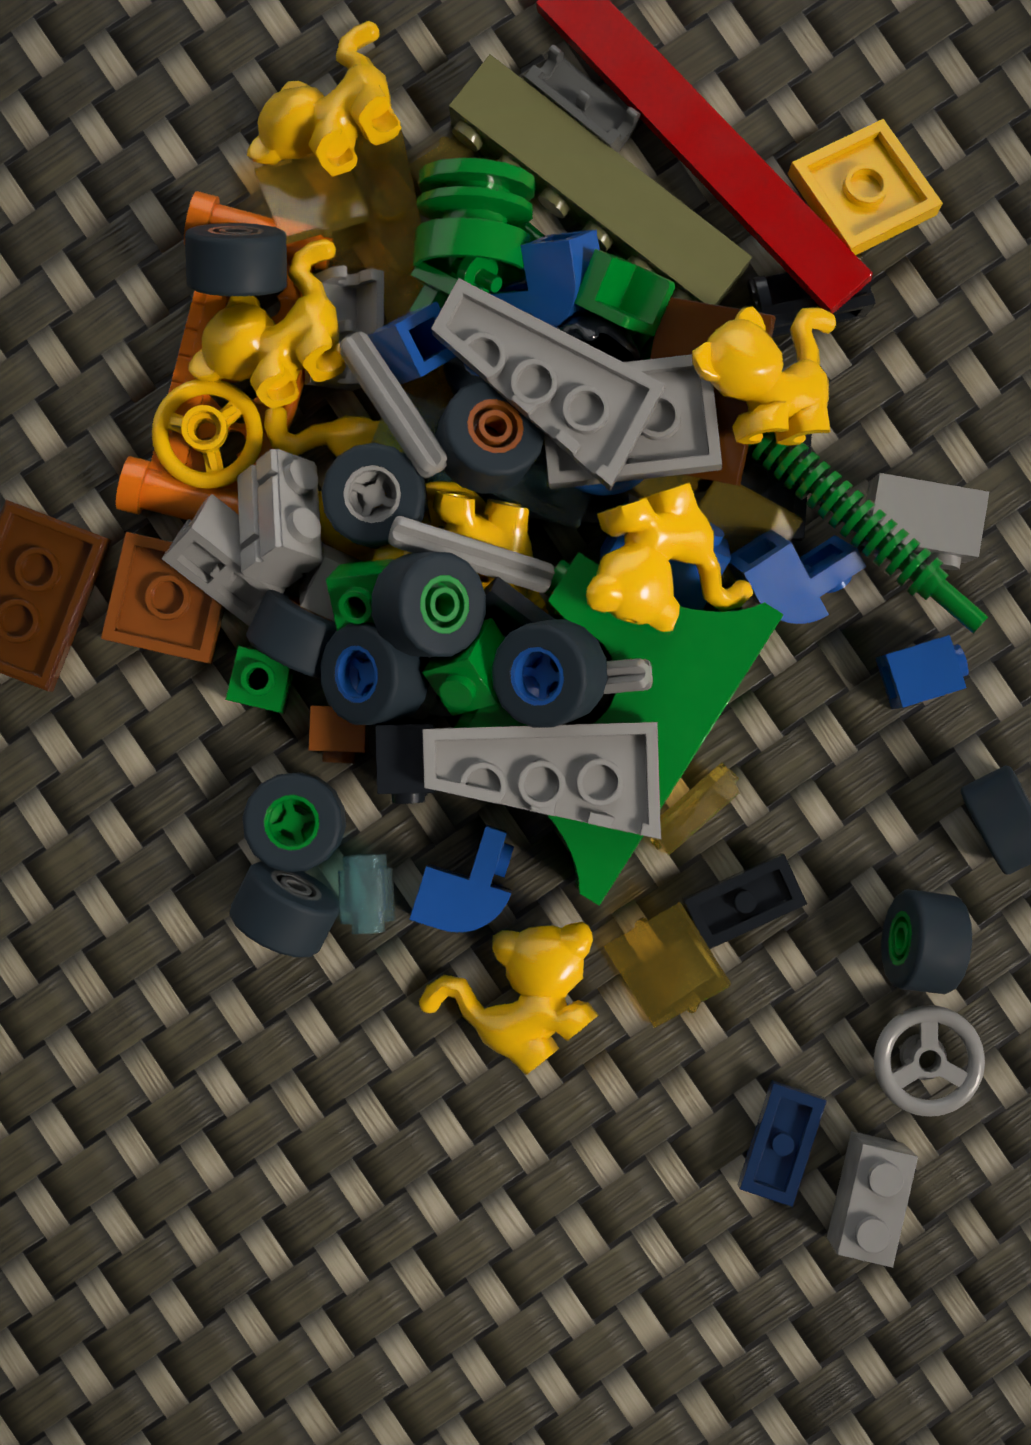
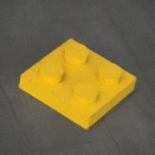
M884 119L793 161L788 172L789 178L809 207L855 255L937 216L943 204Z

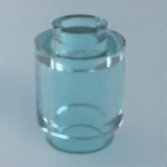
M387 854L342 856L343 870H338L340 923L352 924V934L385 932V922L396 920L393 867H387Z

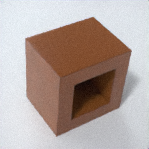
M331 706L310 707L309 750L323 751L322 762L355 763L356 753H369L370 725L351 724L339 717Z

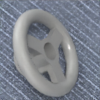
M922 1005L901 1012L884 1027L875 1046L874 1069L881 1089L896 1106L919 1116H940L959 1109L975 1094L983 1078L985 1055L979 1035L963 1016L945 1007ZM919 1023V1034L912 1035L906 1039L900 1049L902 1066L892 1072L890 1060L896 1040L906 1029ZM938 1023L948 1026L962 1039L968 1054L967 1071L947 1061L946 1050L938 1040ZM932 1050L935 1054L933 1064L927 1068H921L919 1064L921 1054ZM938 1076L958 1086L949 1095L934 1100L916 1098L902 1089L917 1079L929 1080Z

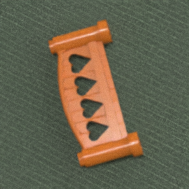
M196 191L191 199L186 217L184 245L185 234L188 229L208 224L247 223L272 226L285 231L287 287L277 296L281 305L279 312L271 317L277 325L286 317L297 299L303 297L301 291L288 277L294 254L310 242L322 239L334 242V239L325 237L323 231L221 205L218 196ZM330 259L311 266L310 272L313 273L316 269L326 270ZM194 291L169 393L179 385L196 379L188 371L189 362L202 349V335L206 325L218 311L226 308L231 296L209 295ZM305 368L300 370L296 381L299 391L298 398L291 404L281 406L287 411L288 431L301 397L305 381ZM221 379L231 384L238 382L235 380ZM199 395L185 401L174 413L184 416L188 410L198 405H209L217 410L222 408L210 395ZM257 396L252 401L260 414L263 426V442L258 460L267 451L274 448H272L264 429L265 412L269 407L262 403ZM234 422L228 427V433L239 432L246 439L245 423ZM211 423L202 424L197 430V438L201 440L213 438L216 433V426ZM169 430L170 446L176 457L189 468L206 472L203 455L190 447L182 434ZM154 450L151 461L128 456L118 482L116 509L140 515L142 510L145 509L192 521L203 502L213 494L239 515L238 484L235 481L229 485L212 489L197 488L184 484L166 471Z

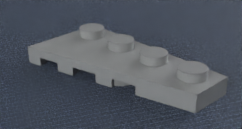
M458 278L431 328L432 335L611 491L663 394L665 383Z
M657 722L559 725L552 728L509 726L423 729L424 788L661 839Z

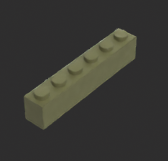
M489 54L449 105L450 121L454 127L452 132L463 145L474 152L482 148L497 161L518 166L531 173L535 179V190L540 193L538 199L547 210L559 218H564L567 214L583 227L581 231L597 229L600 250L606 252L611 248L622 258L673 281L675 289L671 297L720 305L746 272L752 259L750 254L618 152L606 145L587 128L491 54Z

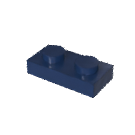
M771 1080L737 1184L740 1190L793 1207L827 1102L824 1097Z

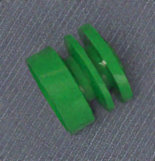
M480 158L441 159L425 164L419 170L418 185L422 194L417 198V209L419 214L431 221L421 223L415 229L413 267L415 268L423 262L456 278V274L452 272V264L455 259L479 257L497 260V276L502 278V285H510L525 280L521 245L530 242L531 237L529 233L518 226L526 225L533 219V206L529 201L534 198L535 194L534 176L518 166Z

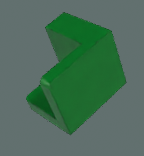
M595 249L574 303L619 326L654 337L675 289V283L626 259Z

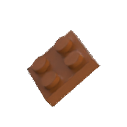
M126 532L101 639L212 665L225 607L162 560L165 552L173 542Z

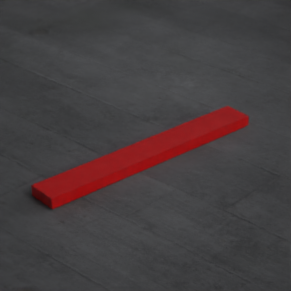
M538 0L536 2L537 12L628 107H633L641 114L640 119L822 309L833 314L871 281L873 272L610 0Z

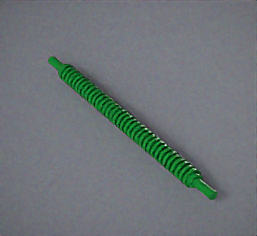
M530 222L526 225L518 226L530 234L531 241L545 236ZM625 328L631 334L640 352V358L649 360L654 337ZM774 432L763 433V439L760 443L749 444L747 453L756 446L751 455L756 462L761 461L767 456L762 464L765 470L770 472L778 465L773 474L778 481L783 480L788 474L790 475L784 483L787 489L791 491L800 484L795 493L800 500L806 498L810 493L812 494L806 503L809 508L813 510L820 503L823 504L817 513L822 519H825L832 512L834 513L828 522L831 527L835 529L844 522L845 525L839 532L844 538H847L855 531L857 534L850 542L853 546L858 548L866 541L868 544L862 553L867 558L877 550L879 554L873 561L875 565L880 567L887 560L891 562L884 571L889 577L899 569L902 573L895 581L902 587L909 579L913 581V584L907 590L911 596L918 593L925 600L931 597L972 633L989 617L946 580L949 575L940 568L943 562L939 558H935L928 565L925 561L932 552L924 548L916 555L914 551L921 544L918 540L913 538L905 545L903 542L909 533L904 528L894 536L892 532L897 527V522L890 519L884 526L880 523L887 514L879 509L871 516L870 512L876 504L870 499L860 507L858 504L863 499L864 494L856 490L849 497L847 494L853 485L848 480L837 487L836 485L842 478V475L836 470L826 477L825 475L831 468L827 462L823 461L815 468L814 466L820 456L813 451L803 458L809 449L806 444L801 443L794 449L792 448L793 446L777 444Z

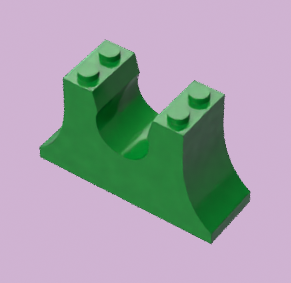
M578 552L571 564L561 559L554 569L551 585L547 592L544 593L550 597L546 609L555 620L566 619L584 626L598 640L606 657V662L637 658L650 661L653 676L651 688L644 691L611 693L604 712L592 724L657 722L661 810L784 614L765 602L751 608L726 612L702 611L680 606L679 617L673 631L660 632L649 624L637 625L614 618L609 612L603 613L592 610L587 604V587L593 577L597 575L599 565ZM498 702V704L463 713L454 728L528 725L516 721ZM548 815L568 847L575 870L576 888L582 896L600 906L640 843L643 835Z

